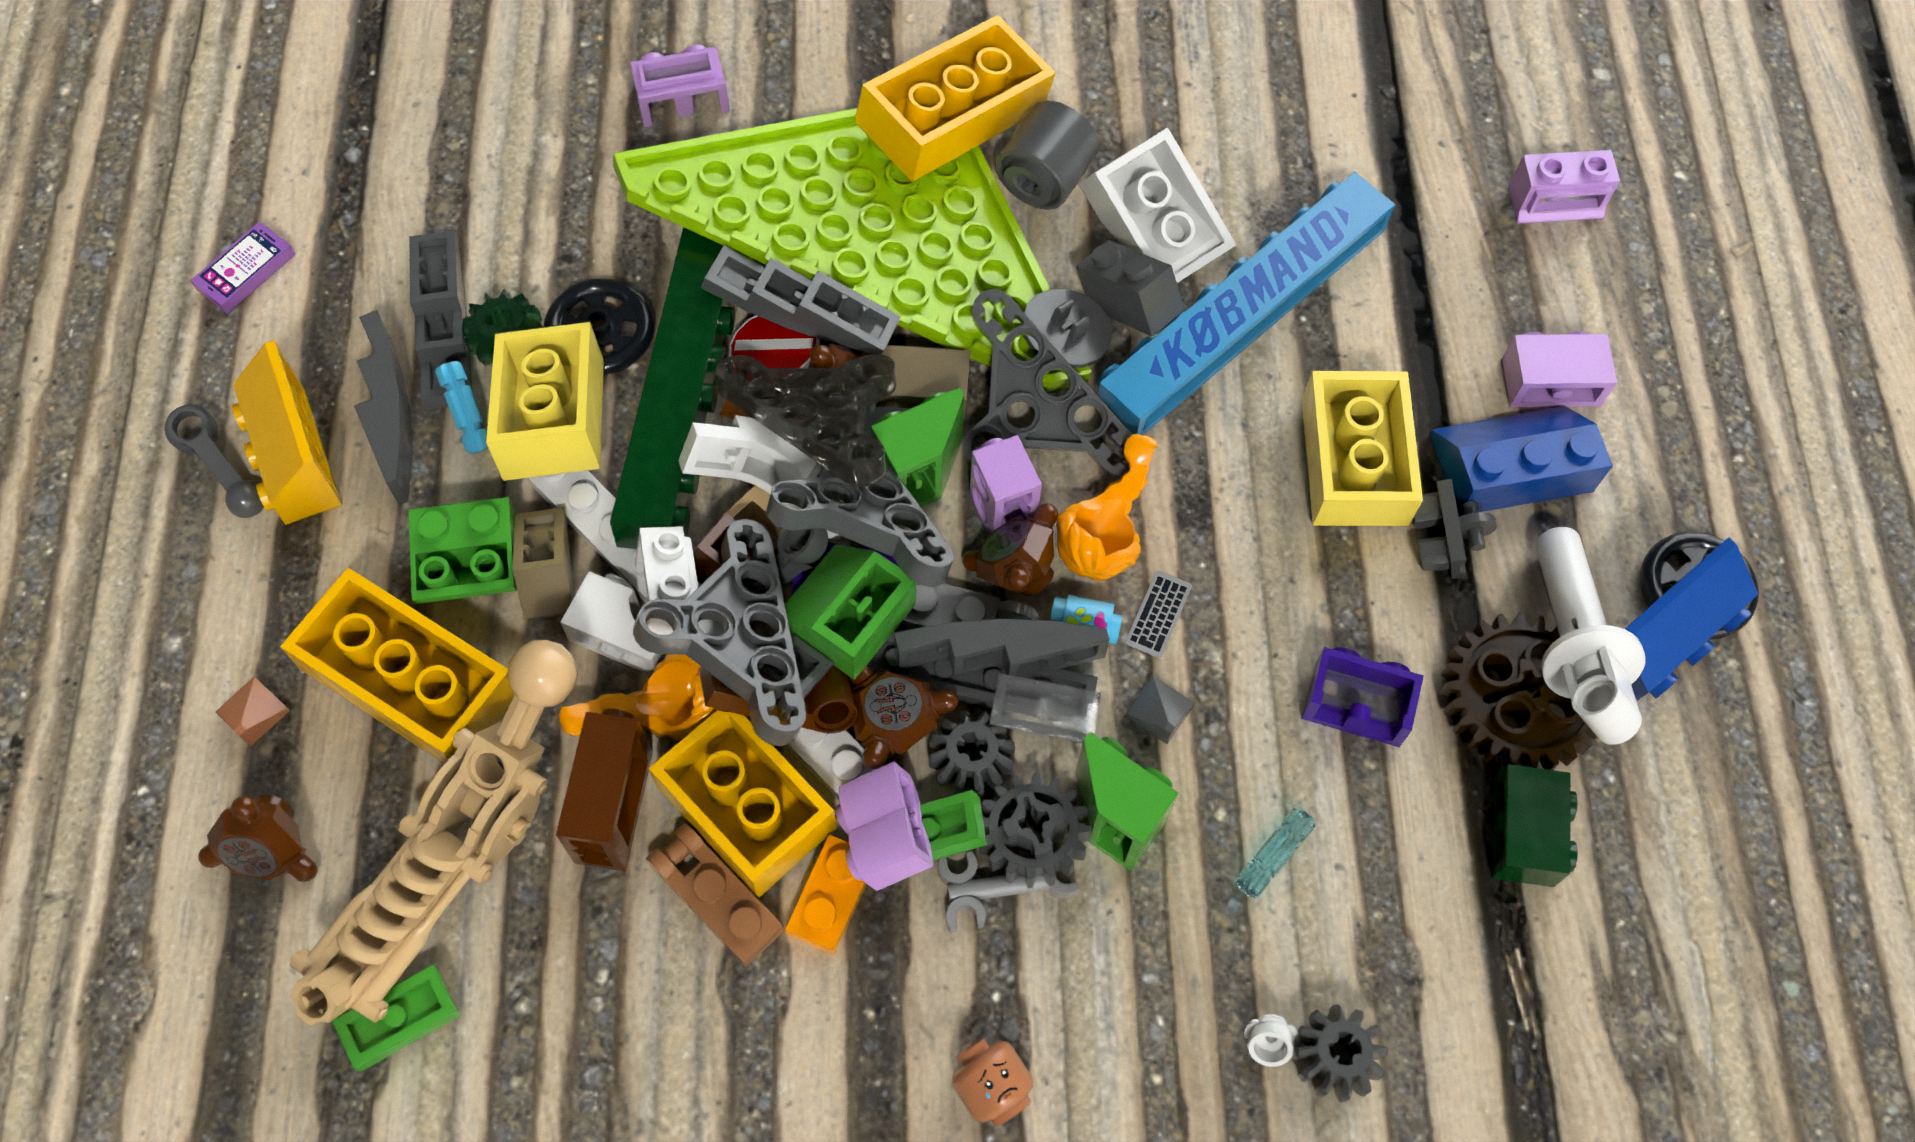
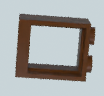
M604 709L602 714L586 711L556 836L575 864L626 871L649 772L648 768L650 767L653 753L639 719H634L631 713L620 709Z

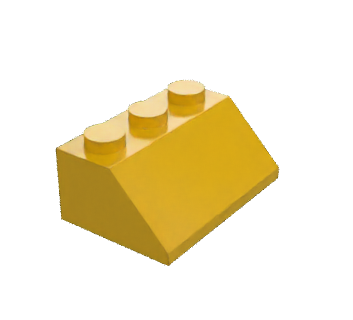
M275 340L266 342L233 383L239 403L233 404L231 407L241 431H248L251 442L244 444L248 461L254 471L260 470L263 482L256 484L259 498L266 511L274 509L284 524L287 525L341 506L342 502L305 389Z

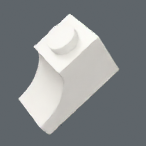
M589 571L560 622L568 640L649 675L653 673L655 666L659 662L665 660V654L648 652L635 641L633 626L641 608L633 586L619 576L607 574L604 578Z

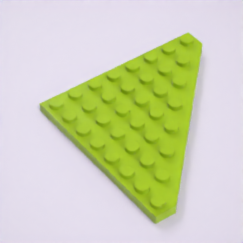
M858 108L613 153V168L627 202L721 245H725L765 265L772 258L810 280H813L815 274L819 271L901 316L897 324L898 326L946 348L969 350L970 359L990 368L992 366L993 346L973 322L972 307L974 300L986 290L997 289L1008 294L1024 312L1026 305L1037 294L1051 290L979 145L911 182L856 124L855 119ZM988 301L983 304L985 314L982 319L986 323L994 319L1003 328V333L996 335L1001 342L1004 341L1012 329L1021 325V322L1016 318L1011 326H1009L1001 315L1005 307L1001 302L994 306ZM1023 335L1013 340L1011 352L1018 360L1029 361L1035 358L1037 354L1031 350ZM1090 367L1074 368L1083 380L1088 383L1092 374ZM1058 370L1047 373L1042 381L1046 393L1070 387L1067 375Z

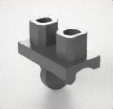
M1452 479L1437 481L1438 492L1422 495L1423 501L1414 516L1416 529L1442 525L1444 536L1418 540L1423 571L1450 569L1452 579L1465 578L1467 573L1463 539H1469L1470 548L1473 551L1484 549L1486 547L1484 536L1496 530V519L1490 513L1479 512L1476 501L1464 503V515L1458 517Z

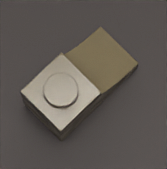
M564 507L515 514L512 571L524 619L541 616L555 617L566 613L575 597V582L572 573Z

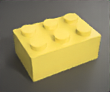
M590 322L495 334L486 444L503 481L600 469L604 360Z
M1312 371L1302 397V411L1313 526H1409L1423 501L1408 372Z

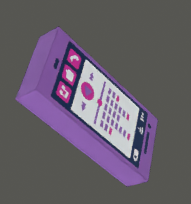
M259 221L190 281L197 291L228 314L296 254L291 245Z

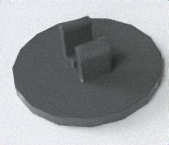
M1051 289L1037 294L1026 305L1024 313L1073 368L1082 369L1095 364L1107 353L1113 336L1111 322L1101 305L1089 296L1071 289ZM1023 335L1031 350L1038 354L1039 348L1036 340L1031 336Z

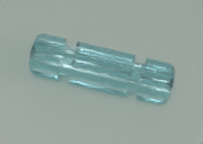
M1296 807L1291 810L1281 823L1282 827H1277L1251 860L1252 863H1248L1236 878V885L1252 898L1260 896L1271 882L1270 878H1274L1301 845L1300 842H1304L1315 828L1316 821L1303 809Z

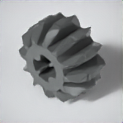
M966 710L960 713V725L945 718L941 722L943 735H932L930 738V747L935 752L928 757L929 767L940 770L937 775V783L940 787L955 781L954 795L965 792L966 787H973V791L980 798H983L984 784H987L992 789L997 784L1003 786L1001 775H1009L1013 772L1014 762L1008 757L1015 753V743L1011 740L1003 739L1007 730L1004 723L996 724L991 728L988 727L990 716L986 711L979 716L978 722H971L970 715ZM974 749V753L976 756H979V760L970 761L968 754L964 753V750Z
M1341 1005L1330 1007L1328 1018L1319 1010L1312 1012L1308 1016L1311 1027L1300 1026L1297 1029L1299 1041L1305 1046L1295 1048L1292 1055L1293 1060L1308 1062L1309 1065L1299 1074L1300 1080L1306 1082L1316 1076L1320 1080L1316 1087V1095L1321 1098L1325 1097L1334 1086L1335 1095L1341 1103L1351 1099L1352 1089L1361 1097L1369 1094L1372 1091L1369 1079L1379 1081L1385 1075V1070L1374 1060L1387 1056L1388 1048L1383 1045L1372 1044L1371 1041L1381 1032L1380 1026L1375 1024L1364 1030L1360 1026L1363 1020V1012L1358 1009L1353 1011L1346 1021ZM1337 1042L1342 1044L1339 1050L1342 1051L1346 1048L1350 1055V1058L1342 1065L1337 1062L1340 1056L1337 1055L1333 1059L1329 1051Z

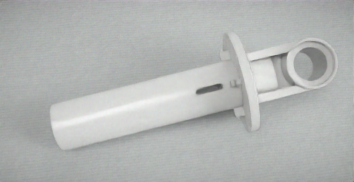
M1555 527L1542 533L1535 545L1560 638L1549 646L1543 656L1541 663L1543 678L1552 691L1571 699L1573 709L1603 743L1610 745L1620 744L1632 738L1641 726L1642 716L1638 709L1631 684L1637 680L1643 671L1645 653L1641 642L1631 632L1607 625L1579 534L1568 527Z

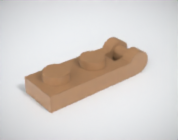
M684 823L673 833L675 839L662 851L656 848L645 860L746 968L785 931L784 926L713 853L699 835L687 823ZM690 854L699 864L684 877L676 866Z

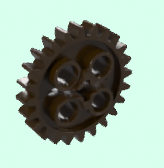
M1519 612L1511 625L1503 614H1499L1492 622V627L1482 620L1473 630L1474 634L1466 631L1458 641L1460 646H1454L1447 656L1452 663H1447L1441 672V676L1450 682L1445 683L1440 690L1441 696L1454 699L1443 711L1444 715L1459 716L1461 719L1452 731L1455 734L1469 731L1472 735L1466 748L1471 750L1482 744L1487 748L1484 761L1488 763L1499 754L1503 756L1504 768L1507 764L1515 765L1520 760L1522 766L1537 768L1540 762L1544 769L1554 770L1559 765V760L1568 766L1578 757L1577 753L1583 755L1593 745L1590 739L1595 740L1597 736L1573 709L1571 699L1552 691L1545 683L1542 670L1534 666L1531 658L1542 661L1549 646L1560 638L1557 626L1552 632L1545 630L1544 616H1539L1532 626H1528L1524 614ZM1483 668L1493 669L1498 673L1501 681L1491 680L1486 676ZM1516 688H1518L1519 692H1515V694H1512V692ZM1538 690L1533 697H1531L1530 693H1533L1534 691ZM1483 699H1485V700L1498 699L1499 702L1486 704V703L1483 701ZM1548 703L1559 706L1565 713L1566 718L1556 716L1550 710ZM1500 713L1513 717L1518 724V728L1514 729L1507 726L1502 721Z

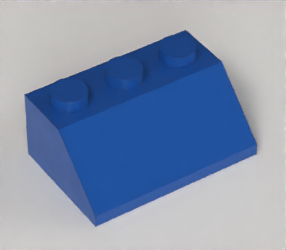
M1566 406L1432 429L1430 432L1445 480L1452 479L1458 516L1464 515L1463 504L1469 501H1476L1479 512L1591 493L1595 491L1613 467L1597 424Z
M1730 537L1723 541L1625 628V630L1631 632L1639 639L1645 653L1643 671L1637 680L1631 684L1636 701L1647 693H1650L1657 699L1679 679L1672 671L1683 661L1686 660L1691 666H1694L1715 647L1709 640L1711 636L1720 628H1723L1728 634L1731 633L1752 614L1745 606L1759 594L1737 544Z

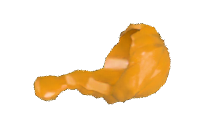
M1141 434L1130 436L1125 442L1124 455L1129 463V471L1122 475L1121 480L1109 484L1105 491L1098 496L1067 506L1063 512L1058 514L1056 524L1058 554L1067 568L1078 576L1102 581L1125 571L1130 566H1135L1136 560L1141 553V546L1139 544V535L1129 513L1132 501L1140 496L1141 490L1147 484L1146 475L1149 471V464L1153 458L1154 449L1158 445L1154 438Z
M667 654L665 660L655 666L653 673L644 682L641 691H635L629 695L621 692L600 695L596 700H590L587 703L562 707L558 717L563 732L571 736H580L586 711L602 714L604 709H620L631 713L634 719H639L642 728L650 730L656 737H668L677 741L685 738L718 709L705 706L699 674L701 666L686 654Z

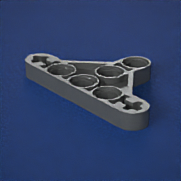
M997 289L986 290L979 294L974 300L972 307L973 322L993 346L989 414L971 428L965 436L963 447L970 463L972 461L971 442L975 436L981 433H988L995 438L1005 440L1018 435L1024 448L1087 452L1108 475L1122 477V475L1129 471V466L1125 467L1122 463L1112 466L1107 460L1112 454L1107 445L1102 442L1099 448L1095 449L1090 442L1101 437L1109 425H1112L1117 431L1108 437L1117 447L1123 446L1132 434L1008 294ZM987 301L993 306L999 302L1005 306L1001 315L1009 326H1011L1016 318L1022 324L1012 329L1003 342L996 337V335L1003 333L1001 325L994 319L989 320L987 323L982 319L985 314L983 304ZM1020 335L1031 336L1038 343V354L1029 361L1018 360L1011 352L1013 340ZM1050 371H1062L1069 378L1070 388L1063 396H1050L1044 390L1042 381L1044 376ZM1015 402H1025L1034 411V421L1026 428H1016L1007 419V410ZM1091 406L1099 411L1102 421L1096 431L1086 433L1077 428L1074 416L1079 408Z
M832 410L821 412L817 417L811 437L814 447L821 456L808 478L782 481L773 486L766 508L768 519L778 527L787 530L826 529L892 556L904 574L918 584L924 586L943 584L947 579L954 560V553L948 543L858 422L843 412ZM852 462L860 463V464H862L863 466L856 465V464H854V463H852ZM872 492L882 494V495H884V496H886V497H888V498H883V497L877 496V495L873 494ZM827 497L839 499L845 503L835 502ZM783 503L794 504L802 509L788 507ZM894 524L906 526L913 531L901 529Z
M741 519L731 523L721 543L723 565L686 600L656 599L645 603L634 623L633 636L640 647L648 652L656 654H686L748 702L753 729L762 741L770 745L783 746L795 740L806 720V709L771 536L768 530L760 523ZM746 546L753 549L749 561H745L748 555ZM747 578L756 579L764 585L766 593L754 594L747 591L743 587L741 580ZM651 618L663 619L671 625L673 632L669 635L656 634L647 627L645 621ZM704 619L714 620L723 627L725 634L721 636L708 635L700 629L698 622ZM756 620L763 621L773 628L775 635L772 637L759 636L752 631L749 623ZM762 664L775 666L782 673L783 680L773 682L763 678L757 666ZM776 699H780L777 704L779 718L788 721L786 725L780 724L778 717L770 716L775 707Z

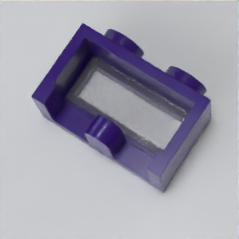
M1324 647L1315 664L1301 719L1400 747L1412 731L1424 675L1410 672L1407 666L1397 662L1379 663L1361 658L1359 653L1348 648L1337 647L1330 649Z

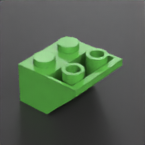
M960 387L948 393L938 392L932 394L920 405L904 412H891L883 416L877 424L871 426L873 444L920 507L942 498L962 443L964 394Z
M509 497L408 510L411 595L414 604L517 591L512 571L514 518L516 511Z
M834 545L785 604L790 634L794 632L834 661L835 667L855 680L916 605V582L910 580L901 568L876 551Z
M1089 732L1083 740L1075 772L1081 805L1087 806L1088 809L1087 821L1085 822L1086 825L1091 826L1090 841L1088 842L1132 872L1166 824L1179 792L1172 788V782L1162 772L1152 767L1144 769L1129 759L1128 752L1118 742L1108 737L1100 739Z

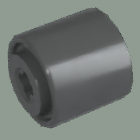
M1046 100L1038 102L1029 111L997 157L996 171L1003 185L1020 201L1034 208L1044 210L1057 209L1067 200L1098 154L1100 141L1093 126L1075 109L1055 101Z

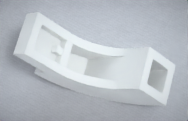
M735 415L731 427L693 422L678 461L683 474L738 479L751 483L771 495L773 486L778 482L808 478L821 455L808 441L784 428L762 420ZM827 497V498L831 499L832 501L839 502V503H845V502H843V501H841V500H839V499H835V498H832V497ZM783 503L788 507L802 509L794 504ZM826 530L828 538L840 539V535Z

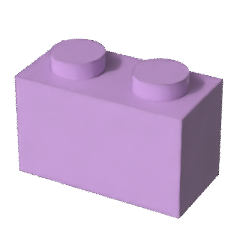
M1576 331L1569 334L1543 335L1541 332H1527L1515 335L1502 357L1509 407L1602 406L1617 384L1608 334H1589L1585 331Z

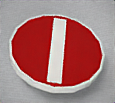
M755 315L735 331L729 344V360L738 376L750 383L767 386L786 383L803 374L808 369L811 361L810 352L813 347L821 345L820 339L788 329Z

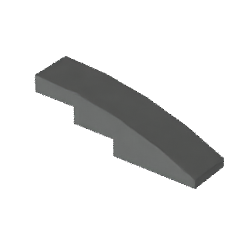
M455 230L409 236L410 305L415 315V351L420 362V398L425 411L448 407L444 396L447 390L440 386L435 373L436 368L442 364L451 361L460 362L467 376V380L464 381L465 385L470 386L472 389L465 294L458 237Z
M725 245L701 285V289L747 312L788 329L836 345L880 356L901 316L817 271L813 280H810L770 258L766 267H763Z
M378 310L359 317L375 354L357 360L372 399L354 405L385 482L397 503L401 505L408 502L413 458L411 413L404 376L390 334Z
M990 619L949 622L895 632L894 652L899 670L949 658L954 676L1003 664L1007 680L1010 682L1105 658L1110 638L1107 629L1057 621Z

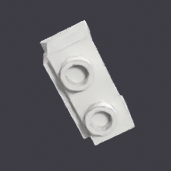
M683 526L639 528L635 570L644 571L647 589L645 603L656 599L686 600L698 588L691 537H684ZM659 618L648 619L647 627L652 632L659 635H669L673 632L671 625L665 620Z

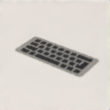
M1156 571L1125 640L1126 645L1157 658L1162 657L1192 585L1164 572Z

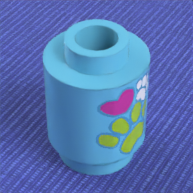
M1068 594L1067 599L1054 598L1050 621L1107 629L1110 638L1109 643L1117 645L1122 615L1113 614L1115 605L1113 603Z

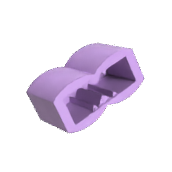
M894 761L839 786L840 804L836 805V815L842 829L849 834L850 850L846 851V861L855 879L862 880L878 891L933 867L932 850L922 822L918 794L911 775Z

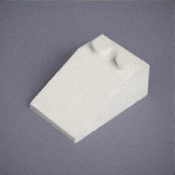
M1168 128L1079 183L1101 223L1122 246L1172 265L1177 283L1236 246L1235 241Z

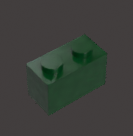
M1507 764L1493 779L1491 879L1555 887L1574 871L1577 864L1578 848L1576 842L1571 841V822L1576 816L1578 799L1576 792L1571 791L1570 772Z

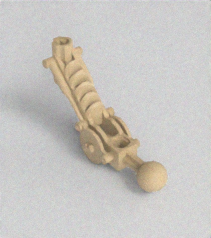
M534 640L521 646L509 663L507 677L511 690L515 695L503 720L475 734L466 728L455 734L453 746L457 748L455 754L433 776L421 799L417 814L415 816L409 814L399 823L398 831L408 837L406 842L374 882L351 900L310 952L304 948L301 951H296L291 956L289 966L304 976L296 982L290 995L295 1004L296 1016L313 1026L318 1022L329 1023L348 1009L353 1008L374 1023L382 1020L388 1012V1003L383 1001V998L424 947L434 923L468 879L472 878L480 884L484 881L488 882L493 875L494 867L492 865L507 856L527 835L525 832L531 826V821L539 806L540 795L546 791L548 783L547 779L534 772L545 748L530 739L544 708L553 707L563 702L575 688L578 674L573 655L562 644L549 640ZM497 756L501 759L504 770L498 764ZM470 817L474 820V823L468 829L463 841L452 833L460 828Z

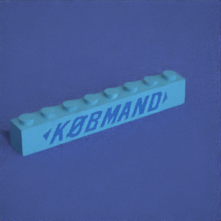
M1356 172L1352 173L1342 183L1338 181L1333 182L1323 192L1319 202L1311 208L1308 206L1301 208L1292 218L1289 226L1280 234L1277 231L1272 232L1262 242L1258 252L1251 258L1243 257L1239 259L1222 282L1218 285L1215 283L1209 284L1199 294L1193 306L1187 311L1181 312L1153 339L1150 336L1142 339L1133 349L1131 357L1120 366L1115 363L1108 367L1098 380V397L1132 435H1144L1386 230L1395 204Z

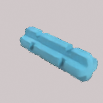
M451 361L436 368L435 373L440 386L447 390L444 396L457 430H462L464 434L460 437L466 452L477 454L487 450V428L485 429V427L482 428L481 426L484 420L471 387L465 385L464 381L467 380V376L462 364L458 361Z

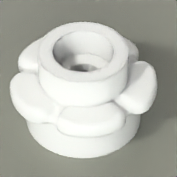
M1267 1014L1258 1020L1253 1019L1247 1024L1244 1031V1036L1248 1039L1247 1047L1251 1057L1264 1066L1276 1067L1287 1063L1293 1055V1046H1296L1299 1042L1296 1027L1291 1024L1288 1025L1285 1018L1278 1015Z

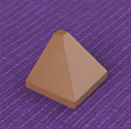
M254 676L215 713L251 747L290 710Z

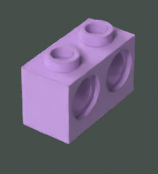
M1016 435L1005 440L994 438L983 443L977 450L972 451L970 498L987 534L989 535L1016 517L1026 520L1028 517L1033 518L1039 508L1042 483L1019 436Z

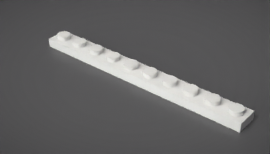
M588 470L524 478L553 508L564 507L567 523L621 578L633 586L634 591L645 602L647 593L644 571L635 570L636 549L616 547L610 519L616 498ZM704 619L698 623L700 629L708 635L721 636L725 634L723 627L714 620ZM801 727L795 740L785 745L838 801L840 785L876 770L870 769L864 764L862 757L865 749L846 730L827 734Z

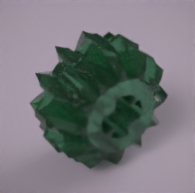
M505 288L498 298H492V296L485 292L482 305L469 303L470 316L462 319V328L466 338L464 340L469 352L477 355L479 362L485 367L493 363L495 334L543 328L539 309L535 305H530L528 298L523 293L512 298Z

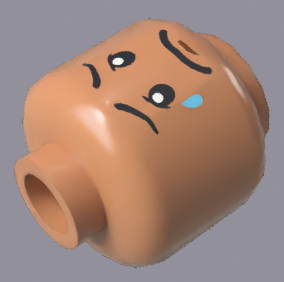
M983 1037L956 1056L961 1066L953 1073L951 1083L967 1110L977 1122H988L991 1120L995 1127L1016 1116L1032 1102L1028 1096L1033 1087L1032 1076L1009 1042L998 1041L989 1046Z

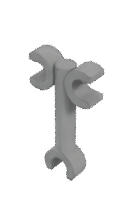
M973 851L966 852L967 869L961 874H954L948 869L946 857L938 860V875L941 881L947 885L950 902L946 911V926L950 933L957 932L956 915L963 910H969L975 915L977 929L984 928L986 912L979 900L1049 890L1056 897L1065 899L1075 896L1079 891L1078 882L1069 884L1059 882L1056 878L1057 871H1055V885L1049 886L1044 877L1039 876L1036 877L1033 888H1027L1026 876L1018 875L1011 884L1006 882V875L975 879L978 864Z

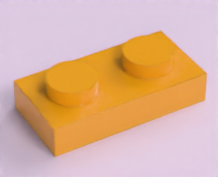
M829 834L785 928V932L788 936L835 955L866 887V883L855 879L849 870L846 861V851L850 850L849 842Z

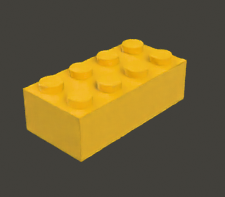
M996 15L864 83L855 122L907 178L913 182L1022 122L1036 103L1047 100L1056 73L999 15Z
M349 567L346 568L280 646L300 670L443 764L457 750L453 746V741L458 731L466 728L475 734L498 723L507 712L515 695L507 677L508 669Z

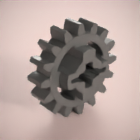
M1034 773L1031 784L1025 785L1018 775L1013 776V789L1009 791L997 784L994 787L996 802L983 800L981 804L982 814L985 816L983 817L987 845L979 847L980 854L992 853L989 858V868L991 871L998 870L1003 866L1006 867V882L1010 884L1018 875L1026 876L1027 888H1033L1036 877L1043 876L1049 886L1055 885V871L1057 870L1070 877L1074 872L1072 858L1084 861L1087 847L1083 842L1090 841L1091 826L1083 824L1087 821V806L1074 807L1077 803L1078 792L1072 789L1062 794L1060 792V779L1057 777L1050 782L1049 786L1041 785L1040 773ZM1014 807L1015 811L1012 817L1002 820L1004 815ZM1026 817L1030 825L1034 826L1036 832H1042L1041 843L1038 840L1037 834L1034 835L1030 828H1026ZM1069 833L1064 845L1054 853L1052 849L1054 843L1063 840L1064 834Z

